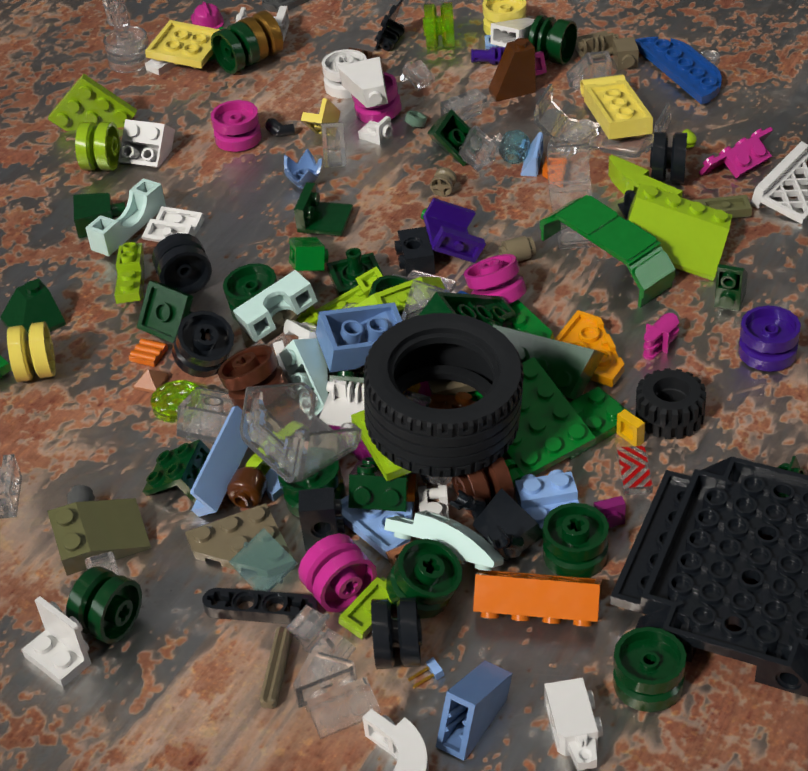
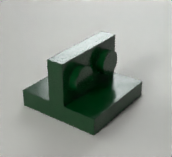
M149 281L136 328L173 343L183 318L193 313L190 311L194 296L157 281Z

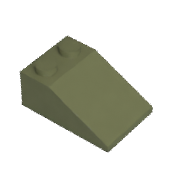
M136 498L74 502L47 511L67 576L152 549Z

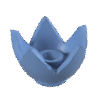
M309 149L305 150L298 163L284 155V173L293 184L304 188L306 182L313 183L316 181L321 171L322 158L318 159L316 164Z

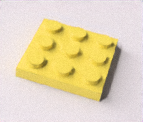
M169 20L145 50L146 58L202 69L213 54L211 36L214 32L219 31V29Z

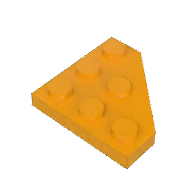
M577 310L556 336L555 340L604 353L590 380L613 388L624 373L625 364L622 358L618 356L616 346L610 334L606 333L601 317Z

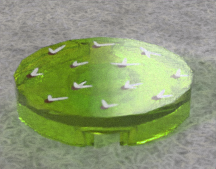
M175 380L158 387L152 394L150 402L154 415L160 420L175 422V419H182V421H185L197 415L203 408V394L201 388L194 382Z

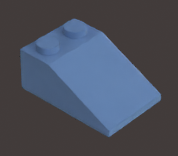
M395 302L319 312L316 336L330 372L352 370L365 365L366 357L373 343L385 331L402 321Z

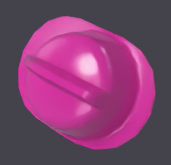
M202 2L191 15V21L194 25L217 29L224 24L219 9L211 3Z

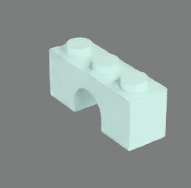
M294 270L234 309L233 312L241 329L256 343L276 329L272 317L277 312L288 309L298 315L318 302L311 283Z

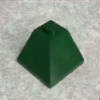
M452 109L439 118L427 133L435 143L462 166L467 164L482 141Z
M39 278L16 288L0 316L1 321L7 328L22 325L28 333L31 323L46 322L50 332L66 325L49 289Z

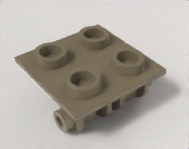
M607 31L579 36L577 37L575 51L582 60H592L595 57L604 55L610 56L613 54V39H619V35L613 32L608 34Z

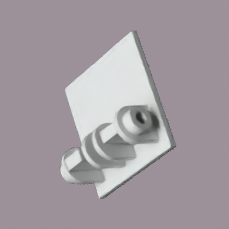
M337 379L328 381L326 390L329 394L318 419V424L355 429L351 422V415L364 410V384L357 382L354 389L353 381H349L348 387L347 381Z

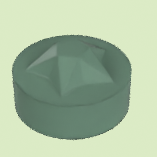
M411 110L406 113L404 120L411 127H425L427 117L423 113Z

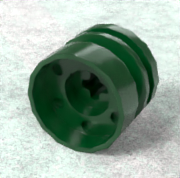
M538 15L531 26L528 39L535 47V52H544L545 60L549 58L553 63L565 65L570 61L575 50L577 26L571 20L558 19L556 21L554 17Z

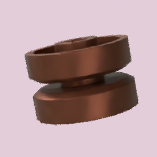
M255 345L235 353L218 370V376L224 388L229 390L228 393L234 406H239L242 410H252L270 403L280 396L288 384L287 377L282 368L277 365L278 361L272 348L267 345Z
M503 457L497 459L490 466L474 473L451 477L457 496H459L458 490L460 489L468 495L482 498L487 505L500 489H503L511 498L514 497L513 482Z

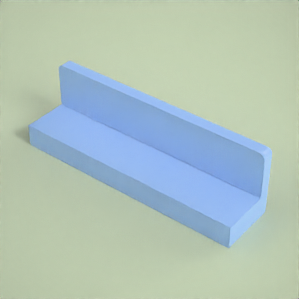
M239 406L231 408L190 491V494L196 498L191 511L198 517L217 512L227 492V486L237 471L259 424Z

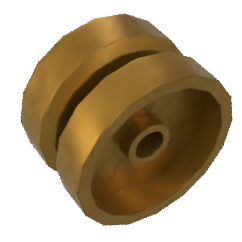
M260 11L253 14L252 17L239 20L252 30L257 39L260 49L259 61L267 56L281 52L284 44L283 35L276 19L269 12Z

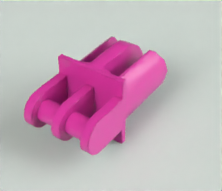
M674 313L662 315L653 325L646 324L645 342L643 345L645 349L643 357L645 359L653 360L661 352L668 354L669 344L679 334V320Z

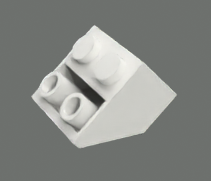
M125 119L118 162L159 168L172 151L175 129L165 124Z

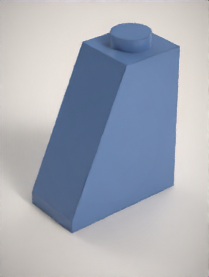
M484 660L446 692L436 747L463 761L466 760L507 701L513 673Z

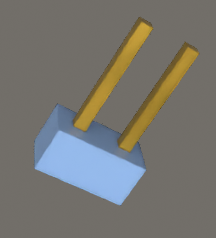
M434 657L426 661V668L408 678L410 682L427 670H430L432 673L414 684V689L432 677L438 680L445 676Z

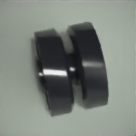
M654 132L653 147L651 146L650 155L651 178L664 183L666 180V169H671L670 181L672 184H684L687 133L676 132L673 135L672 147H668V134L666 132Z
M186 233L169 235L154 248L152 261L160 283L191 295L204 288L209 282L212 274L211 263L203 245L196 237Z
M209 311L193 312L183 318L173 341L172 355L175 363L182 371L191 376L204 378L218 373L220 366L228 359L234 345V333L231 325L222 316Z
M416 596L400 597L397 602L396 618H393L392 605L388 598L372 599L371 620L376 669L393 668L395 664V648H400L401 663L404 667L421 666L420 646L423 645L421 617L418 616Z

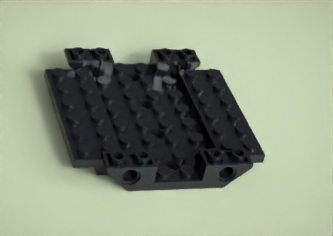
M729 457L702 470L695 469L692 476L666 470L610 596V604L645 614L639 618L636 628H661L674 634L683 644L686 652V661L692 662L696 649L699 648L756 665L755 682L808 697V475L736 457ZM785 493L788 497L781 498L776 496V494ZM763 534H767L772 536L774 539L765 540L762 539L760 536H762ZM752 578L758 581V583L751 585L743 580ZM735 624L740 626L742 630L734 632L728 630L726 626Z

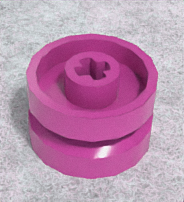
M383 72L388 104L366 108L351 94L352 100L355 103L356 116L360 121L364 123L369 121L379 123L385 116L391 117L392 120L399 114L402 104L398 94L397 81L392 74Z
M244 100L227 101L215 107L211 112L215 143L220 149L231 152L245 151L253 148L260 142L262 136L258 109L253 103Z
M512 254L496 255L481 260L466 269L463 274L467 286L473 289L471 294L503 296L508 304L521 298L527 290L523 277L517 275L520 267L517 258Z
M340 533L329 535L317 541L306 552L298 569L300 581L313 594L320 605L326 611L335 613L345 611L377 577L376 566L348 535Z

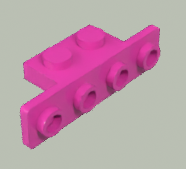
M770 126L765 130L760 128L750 136L751 138L747 139L744 137L734 145L735 147L731 148L728 146L718 154L719 156H710L702 163L704 167L699 171V174L703 176L725 163L737 179L767 162L772 155L762 142L773 131L772 127Z

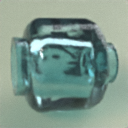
M520 130L506 132L502 136L500 143V156L510 164L524 161L530 147L529 137Z

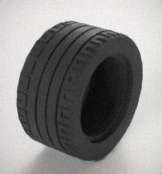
M431 313L414 316L395 324L373 343L365 362V423L372 443L376 445V448L382 455L397 466L413 473L431 477H456L471 474L490 466L508 451L509 446L513 444L519 428L524 373L518 351L499 330L488 323L469 316L454 313ZM450 380L471 386L483 397L469 406L455 409H436L411 401L403 392L421 382Z

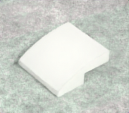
M161 206L156 219L149 220L142 239L160 242L167 236L177 233L195 236L202 226L205 217L201 212Z

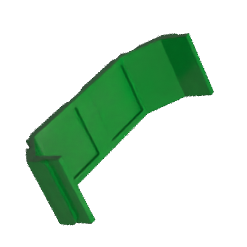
M585 195L582 198L574 199L540 220L542 241L568 226L624 263L639 288L638 306L640 308L672 286L676 269L668 254L662 249L661 242L633 222L620 217L616 211L594 197Z

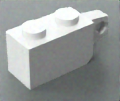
M583 677L544 684L545 707L557 752L564 756L571 755L577 771L597 768L598 737L603 736V729L600 717H594L592 710L595 709V700L592 690H586Z

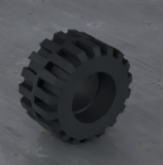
M664 368L663 371L655 370L653 374L648 373L645 375L644 379H641L638 383L635 416L645 422V432H652L655 437L659 438L662 436L665 439L676 437V439H681L684 435L690 436L693 434V431H698L704 422L706 387L704 384H701V380L698 377H693V374L690 372L685 373L681 369L671 370V368Z

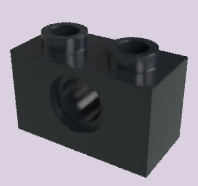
M426 226L399 230L398 241H394L396 255H398L400 270H405L406 278L435 274L434 253Z
M334 487L299 490L298 512L305 551H308L317 541L329 535L339 533L345 535L344 519H338V517L342 516L341 499H335Z

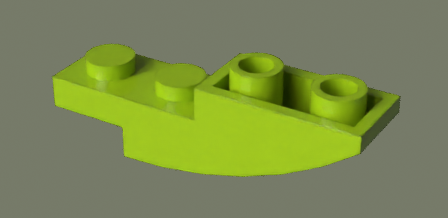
M612 154L609 156L608 176L624 195L628 190L637 191L641 183L682 197V190L649 177L648 169Z
M126 242L119 246L116 260L117 281L114 294L116 304L144 299L143 244Z

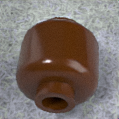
M242 467L235 472L227 486L228 497L237 507H256L268 489V481L263 472L258 468Z

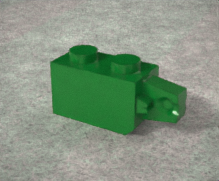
M317 237L289 238V263L294 270L324 271V263H328L329 259L328 249H325L324 244Z

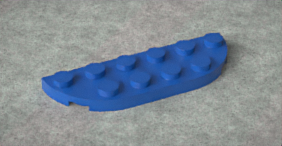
M658 37L635 39L639 52L701 105L711 102L720 92L722 81L720 71L690 45L672 38L671 41L658 39Z

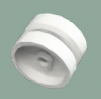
M353 49L338 50L326 55L322 60L326 93L336 98H352L351 93L342 86L338 65L366 60V55Z

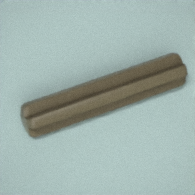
M280 626L276 629L259 698L260 705L263 708L274 709L278 704L293 639L290 627L284 628Z

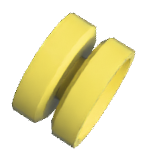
M484 0L482 9L484 15L483 30L485 34L491 35V23L526 18V0Z
M31 323L29 333L22 325L8 327L7 348L16 381H30L34 376V372L42 379L55 377L54 347L47 323Z

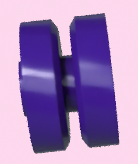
M769 305L747 311L742 317L738 353L741 360L748 366L760 371H780L790 367L797 357L801 327L798 317L787 309Z

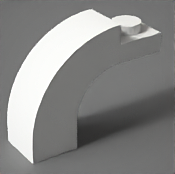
M370 709L362 717L365 736L392 755L397 761L393 771H429L424 740L417 728L404 717L395 725L391 718L386 715L381 716L373 709Z

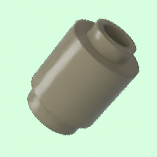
M520 236L502 241L498 252L499 255L512 254L517 258L518 262L531 259V256L536 255V246L531 236Z

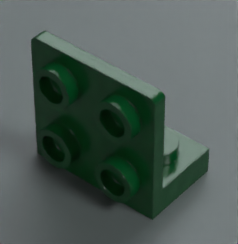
M306 182L294 208L297 232L341 236L353 211V205L320 202V194L316 192L315 183Z
M199 439L189 444L184 443L170 451L165 450L157 457V464L153 472L147 477V483L142 492L148 496L177 485L195 503L196 498L190 494V491L210 449Z

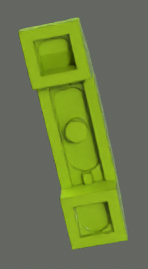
M377 266L355 278L358 286L316 310L313 305L307 308L306 313H301L296 321L299 323L308 322L317 326L319 312L354 307L368 298L373 282L383 275Z

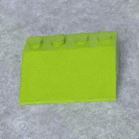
M640 183L631 203L627 220L656 237L661 242L662 249L668 254L675 268L711 281L714 280L729 233L732 215L723 210H717L700 202H694L676 194H670L653 186Z

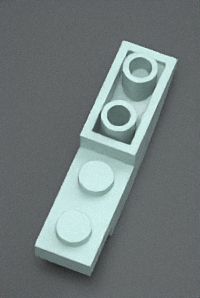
M427 510L415 513L414 519L401 516L386 518L384 530L394 532V537L409 540L412 536L439 541L453 551L458 557L460 564H464V561L475 563L474 568L484 571H492V568L503 565L504 558L490 543L467 526L451 518Z

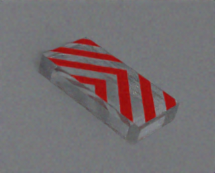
M645 446L617 447L616 455L623 494L652 493L653 485Z

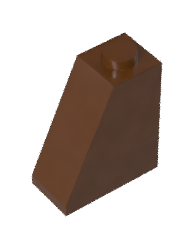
M518 38L515 41L507 42L489 86V92L496 102L536 93L535 47L528 38Z

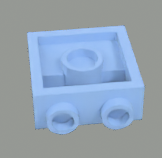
M557 469L551 471L546 476L540 477L527 474L521 477L520 480L515 481L517 503L539 524L541 529L543 528L545 517L551 510L563 504L579 503L578 490L571 471L563 472Z

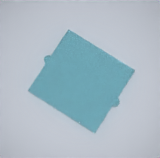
M265 528L249 543L245 542L243 544L244 547L229 561L254 590L268 592L278 583H283V578L298 564Z

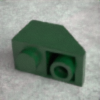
M718 264L714 307L740 311L746 294L748 273L744 268Z

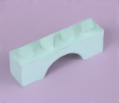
M143 178L129 190L127 206L116 220L100 215L85 228L91 250L110 256L120 245H123L150 219L157 215L161 206L166 207L162 185Z

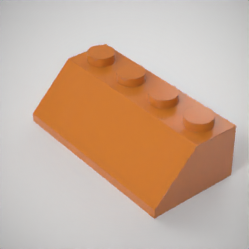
M481 570L475 574L473 612H481L482 618L498 619L499 614L511 615V620L530 621V616L542 617V622L549 624H561V619L573 620V625L590 627L592 622H598L602 579Z

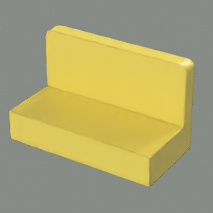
M323 98L319 114L303 112L301 121L315 134L335 136L340 110L327 98Z

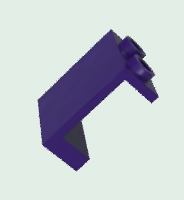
M433 198L423 215L432 250L475 263L486 246L484 239L468 233L467 228L476 214L475 211Z

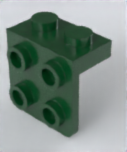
M372 457L363 458L362 461H358L349 474L348 508L406 512L408 480L413 472L386 481Z

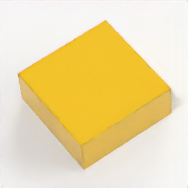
M624 409L617 414L616 434L634 447L640 446L644 443L645 422Z

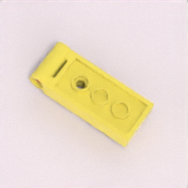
M623 74L580 81V91L582 97H584V102L609 140H622L625 137L632 136L639 138L653 133L652 115L626 81Z

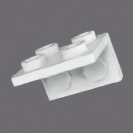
M39 596L35 599V603L45 631L22 648V652L25 658L64 688L92 664L88 654L89 646L82 637L81 632L83 628L79 621L73 616L68 618L64 615L55 602L51 601L49 603Z

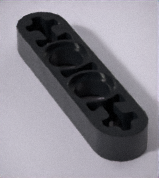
M212 588L202 597L205 613L209 617L218 619L310 625L319 616L316 599L306 594ZM245 601H250L254 603L253 606L248 609L238 608V606ZM278 603L283 605V607L276 612H271L267 610L268 607L272 604Z

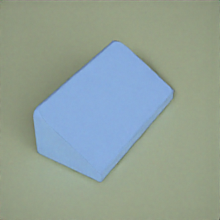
M542 132L537 134L530 144L529 150L525 153L521 176L537 177L543 155Z

